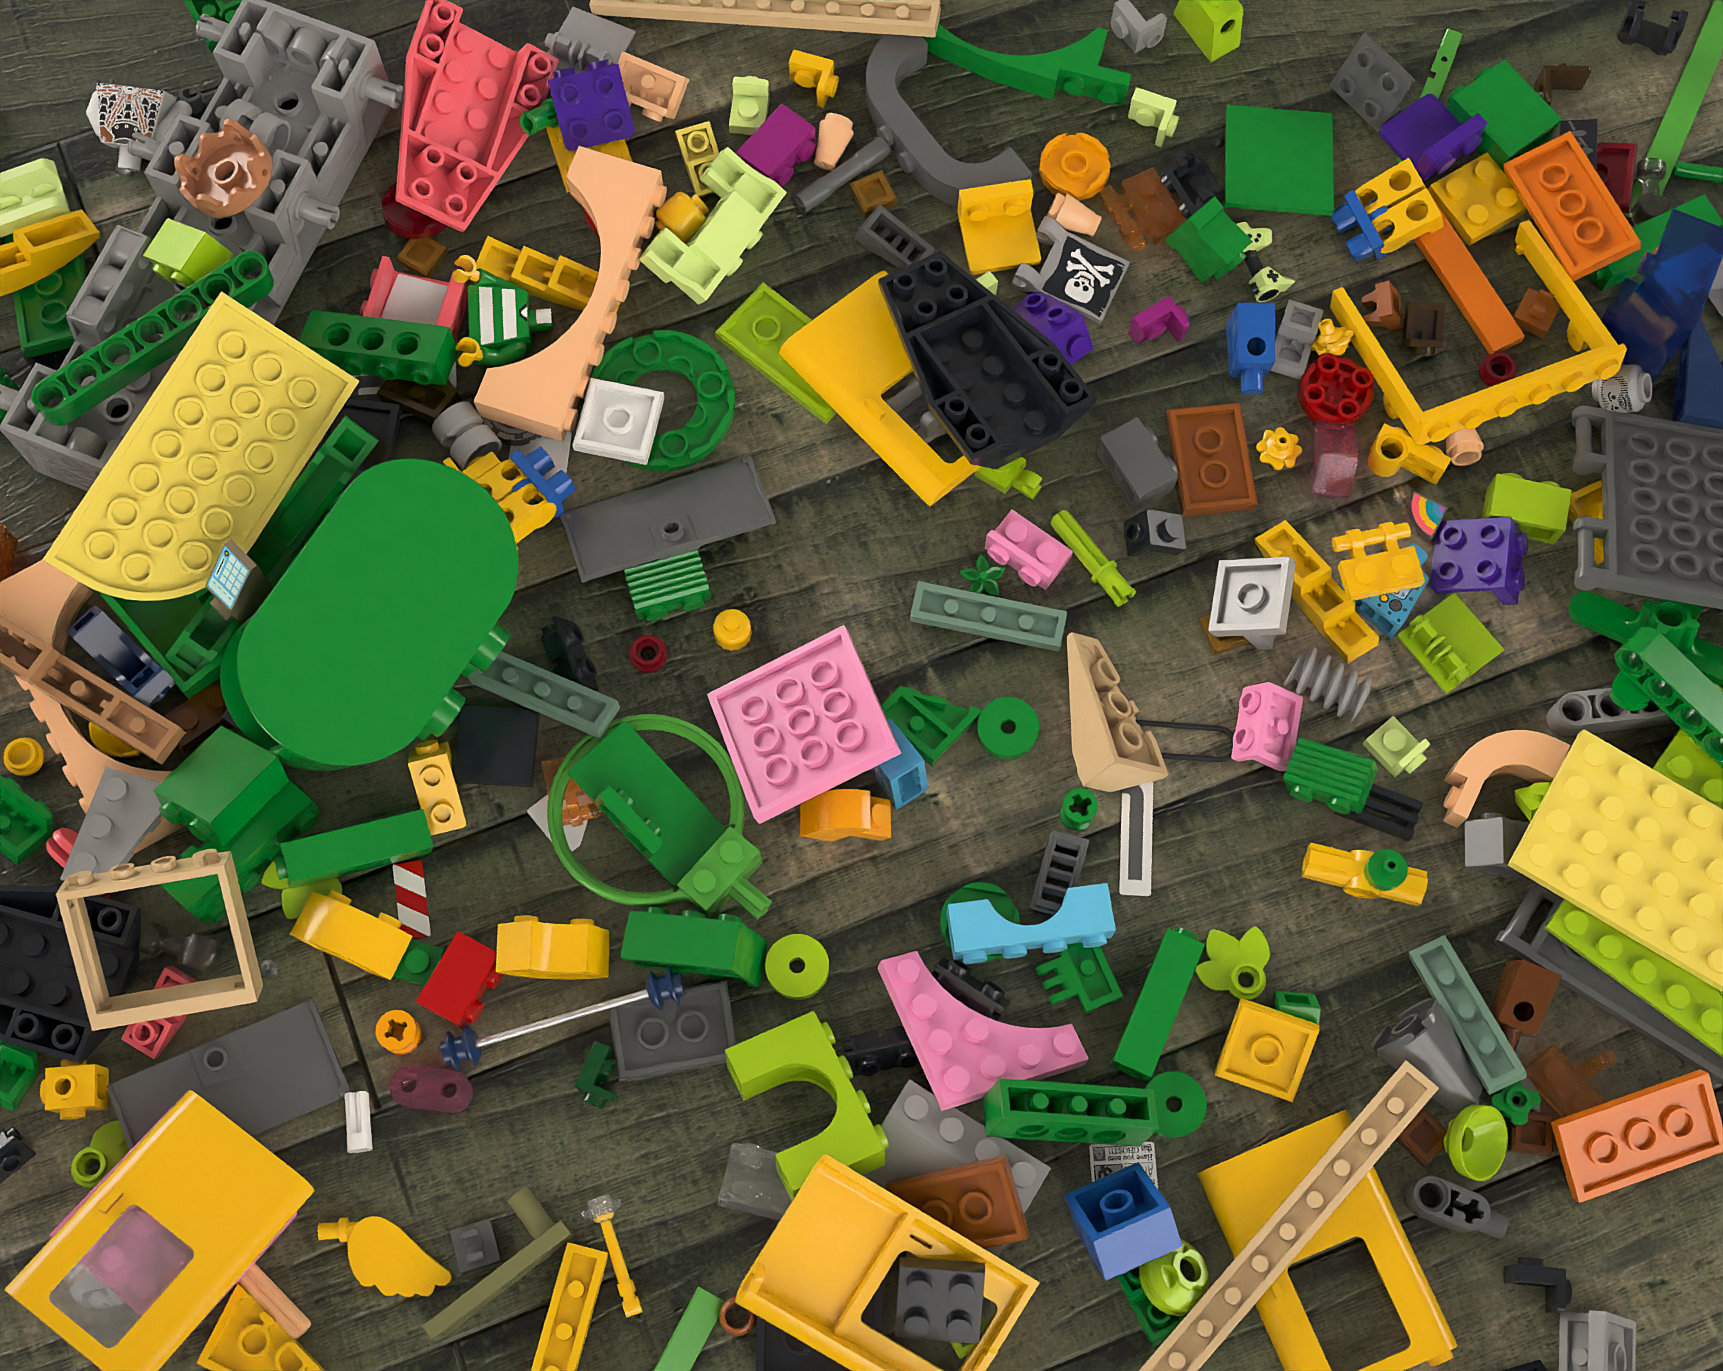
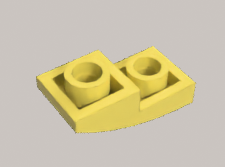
M707 121L676 130L675 136L695 194L698 197L715 193L700 180V177L719 154L710 122Z

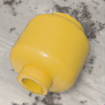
M677 192L661 208L658 207L656 210L658 220L654 224L659 231L665 228L669 229L684 244H687L706 221L704 215L709 212V209L698 195L695 194L690 198L686 193Z

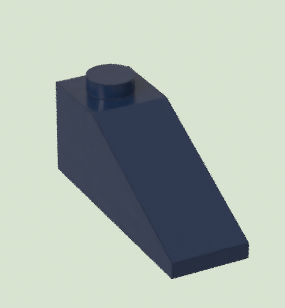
M1693 315L1680 331L1672 421L1723 429V368L1701 317Z

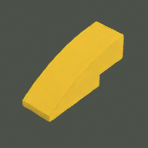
M82 209L13 230L14 242L0 246V297L25 288L47 277L79 256L100 238V232Z

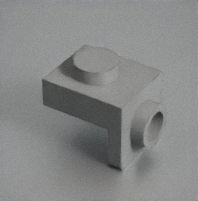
M1119 0L1114 3L1111 18L1112 30L1118 38H1123L1134 53L1145 47L1151 48L1161 41L1167 22V17L1163 13L1146 22L1129 0Z

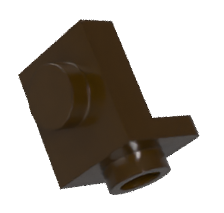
M1406 302L1402 346H1413L1412 354L1435 355L1436 348H1446L1447 341L1443 340L1446 303Z

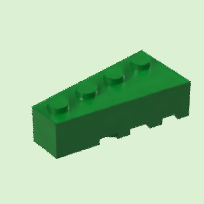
M289 780L223 847L211 840L197 848L192 844L180 855V858H191L195 853L206 849H216L218 853L231 851L241 893L248 892L259 882L261 878L260 873L274 861V857L281 855L280 844L293 841L299 834L307 833L318 820L317 815L321 812V809ZM218 874L159 884L187 911L208 926L213 921L218 922L227 915Z

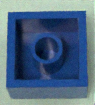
M1139 1162L1064 1195L1075 1231L1105 1280L1122 1275L1137 1266L1182 1247L1170 1206Z

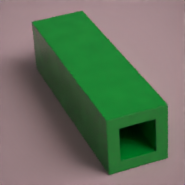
M1702 195L1632 227L1641 241V248L1587 276L1596 283L1602 292L1712 241L1723 226V221L1707 197Z
M424 809L281 843V855L275 856L274 862L279 880L287 879L289 889L428 855L431 854L434 846Z
M1179 927L1175 931L1168 928L1162 936L1109 1067L1145 1083L1152 1077L1205 947L1204 943L1197 941L1198 936L1193 932Z

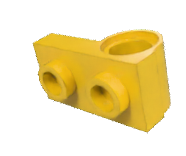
M1384 423L1370 448L1368 465L1373 473L1381 477L1393 476L1402 467L1436 485L1452 458L1444 455L1436 446L1429 444L1417 446L1407 431ZM1381 450L1392 452L1396 458L1386 457Z

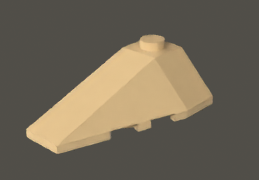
M1071 632L1067 636L1072 754L1082 785L1097 790L1113 792L1164 779L1168 776V772L1158 743L1151 731L1144 733L1141 726L1136 723L1135 720L1137 719L1134 715L1139 710L1134 701H1128L1116 685L1120 682V677L1098 639Z

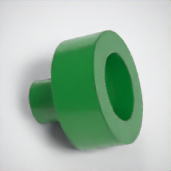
M1381 849L1367 860L1364 874L1366 880L1373 888L1380 891H1391L1404 882L1408 874V866L1404 857L1397 851Z

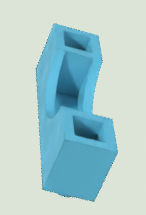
M1108 883L1068 888L1060 910L1049 920L1037 925H1018L1004 919L995 911L988 899L948 904L946 911L953 960L963 958L964 964L984 962L987 960V955L1003 953V958L1006 959L1018 958L1027 955L1028 949L1043 948L1044 953H1055L1066 950L1067 944L1082 942L1085 948L1098 947L1107 944V939L1112 938L1116 931Z

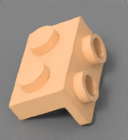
M622 51L618 64L629 108L631 103L643 107L642 115L659 122L662 121L663 116L675 119L689 79Z

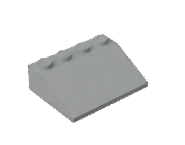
M909 1079L881 1125L889 1144V1148L885 1149V1165L862 1176L887 1190L886 1184L890 1180L1007 1155L1023 1213H1025L1051 1168L1004 1138L986 1137L985 1126L953 1107L942 1111L934 1094ZM1006 1244L985 1248V1250L999 1257Z

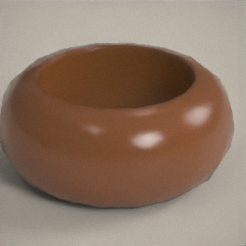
M736 1296L727 1299L721 1306L719 1322L728 1334L743 1336L755 1327L757 1315L749 1311L750 1319L746 1326L736 1329L731 1327L727 1322L726 1314L731 1306L737 1304L735 1302Z

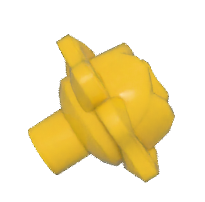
M1331 319L1322 320L1318 323L1320 334L1315 338L1310 348H1312V351H1316L1318 355L1331 353L1335 356H1340L1348 348V343L1351 341L1350 338L1354 336L1353 330H1348L1346 326L1334 327Z
M1282 427L1277 428L1275 433L1271 430H1266L1263 434V440L1256 445L1257 451L1261 453L1260 461L1270 464L1275 470H1281L1284 465L1292 468L1295 465L1296 458L1302 453V447L1296 445L1299 441L1298 436L1289 434Z

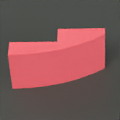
M171 965L164 968L154 989L199 981ZM188 1014L129 1024L121 1040L152 1059H157L173 1039Z

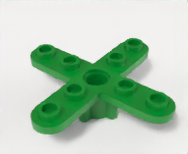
M1580 592L1571 598L1567 610L1570 618L1577 624L1622 644L1639 628H1654L1667 638L1714 684L1723 687V648L1696 637L1700 626L1697 618L1704 606L1661 599V601L1656 603L1646 600L1643 602L1640 612L1591 592ZM1621 670L1619 671L1610 690L1613 702L1622 709L1629 711H1638L1645 708L1651 699Z

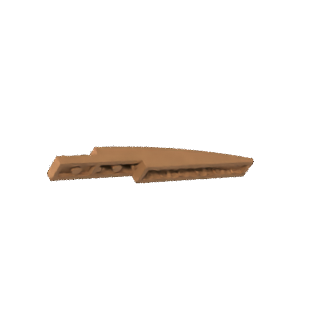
M0 615V666L162 765L186 733L181 727L63 656L52 646Z

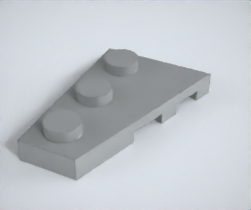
M105 767L60 879L65 881L69 875L85 870H90L93 874L109 872V869L114 866L128 863L134 856V849L147 833H152L161 822L159 820L162 816L159 811L161 804L153 791L160 783Z

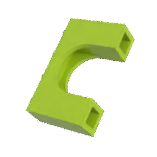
M814 1011L725 1049L727 1068L743 1101L786 1082L807 1081L826 1090L837 1106L834 1119L822 1133L775 1155L777 1172L791 1201L795 1198L817 1161L824 1154L829 1155L860 1175H865L885 1165V1149L889 1148L883 1129L879 1124L873 1126L867 1115L871 1112L865 1094L861 1089L855 1092L849 1080L853 1078V1074L844 1055L837 1057L832 1047L836 1042L830 1026L827 1022L821 1024Z

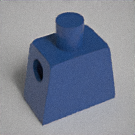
M1237 303L1226 323L1229 377L1241 378L1242 394L1257 395L1264 392L1263 377L1267 376L1275 363V303Z

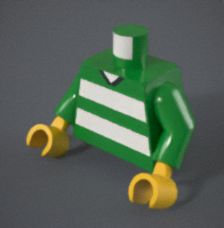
M462 255L454 262L455 265L465 270L457 269L452 274L454 281L465 283L469 279L472 280V285H468L469 337L462 338L455 347L457 351L466 352L462 353L458 358L461 366L468 367L473 361H475L476 365L501 367L513 364L525 354L531 353L534 350L533 332L554 330L552 308L532 309L527 290L521 289L519 286L481 268L477 269L475 260L468 255Z

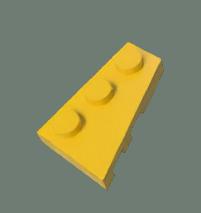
M238 1283L197 1361V1364L211 1371H326Z

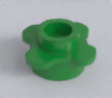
M1521 1080L1500 1089L1491 1098L1492 1107L1496 1108L1503 1116L1510 1118L1511 1122L1515 1125L1525 1124L1528 1121L1530 1110L1541 1102L1539 1093L1536 1090L1526 1088L1521 1084ZM1513 1097L1519 1098L1518 1104L1513 1103Z

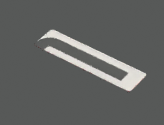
M1153 782L1122 789L1119 887L1121 895H1151Z

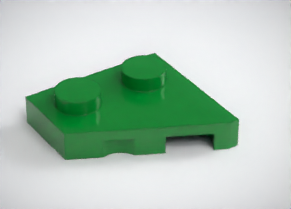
M900 686L881 705L886 719L890 718L893 720L924 761L931 767L973 725L981 713L976 707L970 706L969 710L947 704V699L934 695L925 696L917 690Z

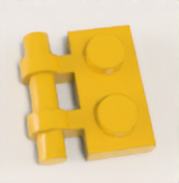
M1393 522L1381 523L1376 529L1362 532L1357 528L1346 531L1343 536L1332 538L1334 552L1348 550L1350 559L1340 561L1337 566L1348 602L1421 587L1424 584L1425 578L1415 547L1399 549L1398 539L1408 538L1411 535L1407 522L1395 525ZM1381 543L1382 553L1366 556L1365 546Z

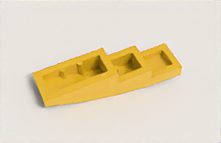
M487 236L476 262L477 269L481 268L509 281L521 289L527 290L528 294L580 311H583L587 306L599 272L560 255L558 260H555L526 246H523L521 251ZM619 301V303H618V305H617V308H616V310H615V313H617V310H618L619 305H620V303H621L620 301Z
M1286 520L1255 538V544L1265 558L1291 557L1296 562L1291 596L1321 635L1347 664L1378 646L1379 636L1355 612V602H1348L1345 591L1332 578V568Z

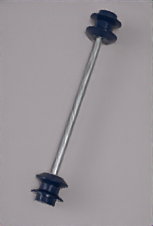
M670 966L666 967L665 975L657 977L652 971H649L645 981L647 988L645 990L478 1039L477 1034L468 1026H464L463 1034L459 1037H455L450 1031H447L446 1040L440 1043L443 1059L446 1065L453 1064L455 1070L459 1071L462 1061L467 1059L474 1066L478 1065L482 1054V1046L647 997H649L651 1004L660 1011L663 1010L664 1001L669 999L680 1005L679 996L686 995L681 974L679 971L672 973Z

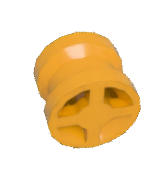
M403 1010L386 1012L376 1024L375 1033L377 1040L384 1048L394 1054L404 1055L410 1053L421 1041L422 1031L420 1024Z

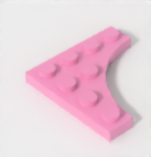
M917 951L881 960L877 968L942 1111L983 1098L999 1078L1038 1081L1082 1067L1089 1060L1072 1024L1051 1028H1026L1005 1024L983 1016L968 1008L947 992L929 972Z

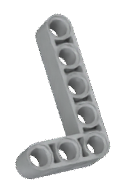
M1611 688L1567 693L1549 709L1546 715L1549 728L1560 736L1578 735L1584 729L1590 733L1676 724L1652 700L1649 702L1651 712L1643 709L1638 711L1622 709L1611 699ZM1601 704L1608 705L1613 711V716L1606 715L1601 709ZM1562 708L1571 710L1576 717V721L1567 719L1563 714Z

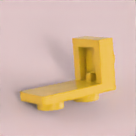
M437 740L419 743L415 746V750L410 751L408 766L420 808L424 809L431 836L463 828L467 823L451 768L452 754L448 741L438 744Z

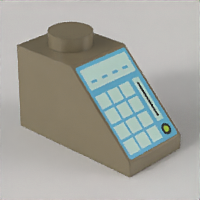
M232 539L224 544L205 585L214 597L209 602L211 606L225 620L232 616L240 625H243L257 612L273 590V586L257 564Z

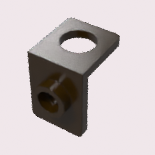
M1566 63L1544 65L1534 83V90L1550 106L1552 102L1551 90H1581L1591 74V67L1571 66Z

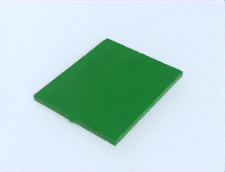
M1227 105L1225 114L1224 207L1333 216L1332 113Z

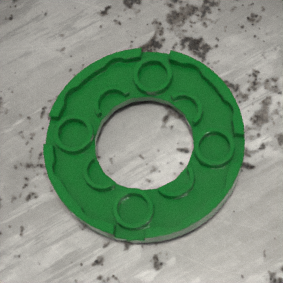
M654 330L653 334L634 339L631 336L624 339L602 357L599 366L595 367L590 377L631 386L639 377L649 372L668 370L681 374L692 383L697 393L698 405L690 421L678 430L655 434L647 465L620 460L625 464L642 470L672 471L688 467L704 459L723 441L731 427L735 413L733 382L728 367L720 355L700 339L689 334L671 330Z

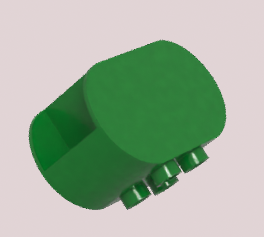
M396 459L383 462L369 468L354 479L332 501L270 583L273 586V590L257 612L243 625L238 627L226 645L220 665V686L227 710L244 736L254 744L277 755L281 763L310 771H334L375 762L400 751L416 737L421 741H424L430 734L439 737L455 719L466 700L465 697L451 688L460 674L467 678L476 668L484 672L502 651L511 633L496 622L510 604L514 594L518 576V552L510 523L496 500L481 485L467 475L449 466L429 460Z

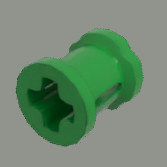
M1076 788L1068 792L1063 799L1062 809L1059 814L1061 823L1065 828L1079 832L1090 827L1092 819L1098 811L1097 798L1091 791L1084 788ZM1073 804H1076L1078 808H1086L1084 816L1079 812H1071Z

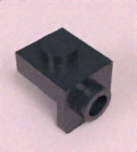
M1145 509L1124 522V538L1126 540L1128 556L1136 557L1147 550L1173 555L1186 551L1182 515Z
M1518 1257L1517 1264L1504 1266V1284L1545 1287L1546 1313L1566 1312V1305L1570 1304L1572 1298V1286L1570 1280L1566 1279V1269L1544 1267L1543 1259Z

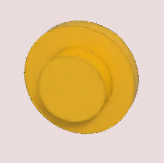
M27 737L19 738L10 742L5 748L4 764L11 773L17 776H29L41 768L45 753L43 747L36 740Z

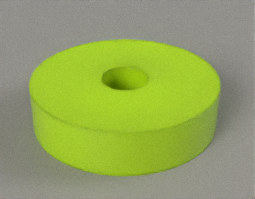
M790 934L784 936L772 945L765 961L766 976L771 987L785 998L802 1000L812 997L823 988L829 975L828 955L824 947L816 939L808 935ZM796 960L802 961L805 965L804 970L801 973L792 972L790 970L792 962Z

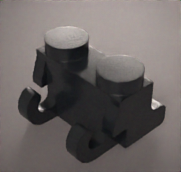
M1631 0L1617 32L1618 40L1626 45L1638 43L1650 47L1658 55L1666 56L1668 53L1671 54L1683 33L1689 12L1673 10L1670 19L1675 21H1671L1669 26L1666 27L1642 19L1644 12L1640 10H1644L1646 1Z
M1181 150L1174 156L1175 161L1163 170L1165 174L1160 179L1169 192L1172 194L1177 192L1183 202L1178 206L1186 219L1191 217L1214 196L1220 203L1224 201L1225 190L1219 186L1204 159L1198 156L1195 157L1186 150Z

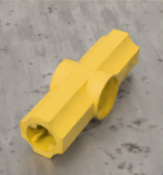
M1315 843L1308 845L1302 866L1303 878L1343 887V891L1349 895L1365 899L1382 897L1414 906L1422 904L1428 883L1427 871L1408 867L1406 879L1397 888L1391 891L1377 890L1368 883L1364 874L1365 864L1375 852L1366 850L1347 852Z

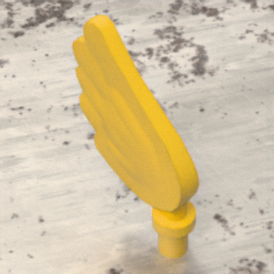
M370 1216L359 1222H349V1218L346 1217L339 1218L338 1222L318 1224L319 1240L339 1239L340 1242H347L350 1266L360 1284L366 1287L375 1285L386 1296H394L398 1293L404 1297H412L415 1294L428 1297L434 1293L436 1286H446L452 1280L451 1271L428 1255L399 1226L388 1219Z

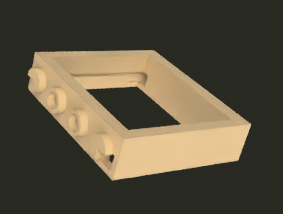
M206 849L195 853L191 858L176 860L175 856H166L152 861L151 865L135 867L133 863H125L109 869V872L93 874L92 871L85 870L73 873L65 879L57 891L56 897L92 1031L258 1001L263 988V982L231 851L218 853L216 849ZM218 874L242 974L109 997L83 897Z

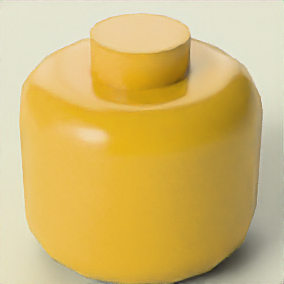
M727 609L719 613L715 618L713 624L714 637L722 648L730 651L739 650L750 641L752 635L751 623L747 615L742 611Z

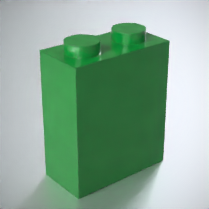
M1503 60L1494 68L1487 66L1475 77L1474 82L1467 87L1464 84L1460 85L1447 99L1449 101L1447 109L1461 124L1478 113L1488 123L1481 135L1483 141L1475 150L1480 156L1488 152L1503 172V164L1549 141L1562 121V118L1506 60Z
M220 726L153 791L161 804L159 811L166 820L174 825L178 823L185 825L201 841L209 839L223 847L289 780L277 755Z

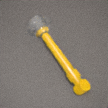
M609 1193L586 1201L588 1210L581 1212V1215L584 1219L601 1223L618 1281L617 1288L620 1297H623L624 1300L622 1301L625 1315L628 1318L642 1313L643 1310L639 1297L635 1296L634 1293L636 1289L633 1279L630 1280L611 1223L616 1210L621 1206V1200L612 1201Z

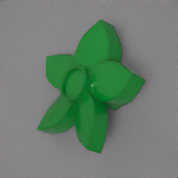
M981 554L976 561V570L965 569L960 571V575L965 580L973 582L969 592L980 594L984 589L988 595L998 597L999 588L996 580L1001 578L1005 569L998 566L989 568L987 560Z

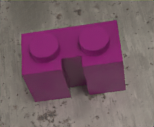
M781 104L737 150L736 155L758 173L774 180L782 187L790 180L793 174L792 166L794 164L798 165L801 161L806 162L813 155L816 149L815 127Z

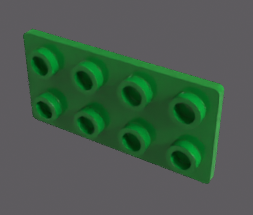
M625 721L617 726L568 771V776L672 887H677V884L727 830Z

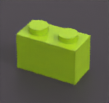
M168 218L143 254L146 259L154 264L152 268L154 273L170 283L174 280L184 288L189 287L228 262L233 255L232 252L206 232Z
M1497 473L1486 489L1482 519L1512 517L1520 530L1527 535V539L1555 544L1566 530L1572 490L1562 488L1557 483L1550 481L1534 482L1525 480L1520 475L1514 473Z

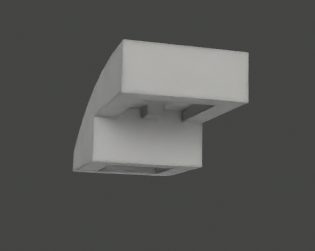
M1288 300L1275 340V363L1270 371L1301 380L1312 349L1310 347L1314 343L1318 331V323L1321 321L1324 310Z

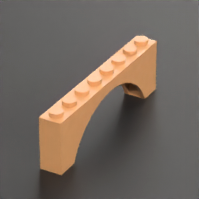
M578 146L566 179L570 195L588 213L600 237L601 261L594 291L576 322L549 347L522 361L501 367L487 368L474 399V404L481 417L560 442L564 441L567 431L572 432L576 426L578 419V410L576 409L580 398L585 399L593 366H599L604 353V345L602 343L606 333L611 334L614 330L617 320L615 310L619 301L624 302L630 286L628 281L631 270L636 271L639 267L640 261L638 259L642 255L640 247L644 238H650L655 222L653 218L656 207L661 208L664 204L667 187L663 186L660 170Z
M41 560L0 582V615L52 646L64 656L69 636L66 630L74 623L78 613L93 591L90 587ZM15 675L21 687L25 691L29 689L34 698L30 702V706L35 716L41 723L46 721L51 731L46 734L50 746L57 755L62 753L67 765L62 767L65 776L73 787L79 786L84 796L79 799V803L85 814H87L105 767L162 783L173 772L136 768L104 755L94 748L83 735L69 708ZM161 816L159 825L152 833H147L134 849V854L183 828L185 825L181 823L174 825Z

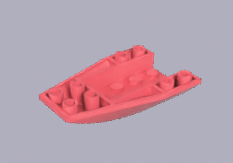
M426 0L406 56L396 201L460 232H464L529 135L521 128L520 115L540 107L541 103L546 100L549 92L547 82L553 79V72L556 71L559 59L529 43L519 52H515L460 23L459 20L463 8L447 0Z

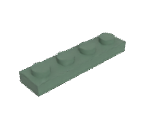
M918 581L910 621L1059 652L1067 611Z
M502 651L484 672L476 668L468 676L471 684L599 739L602 738L620 709L618 701Z
M1443 935L1409 951L1411 962L1433 1000H1437L1442 1005L1468 1060L1488 1094L1490 1095L1526 1078L1527 1072L1447 937Z

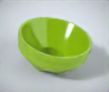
M1470 1105L1449 1122L1448 1132L1444 1137V1147L1450 1161L1460 1175L1476 1181H1485L1497 1173L1505 1158L1508 1142L1507 1127L1503 1116L1496 1108L1489 1105ZM1465 1132V1140L1462 1146V1139Z
M1180 1239L1182 1247L1139 1266V1276L1146 1296L1160 1311L1173 1316L1188 1314L1209 1290L1210 1286L1209 1273L1203 1257L1190 1243ZM1182 1259L1190 1262L1194 1268L1195 1278L1193 1282L1186 1280L1181 1273L1180 1261Z

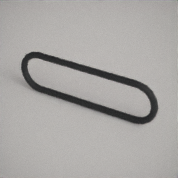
M1135 720L1140 726L1223 732L1230 737L1233 745L1234 733L1227 727ZM1232 750L1229 754L1222 757L1161 753L1163 759L1219 763L1232 759Z

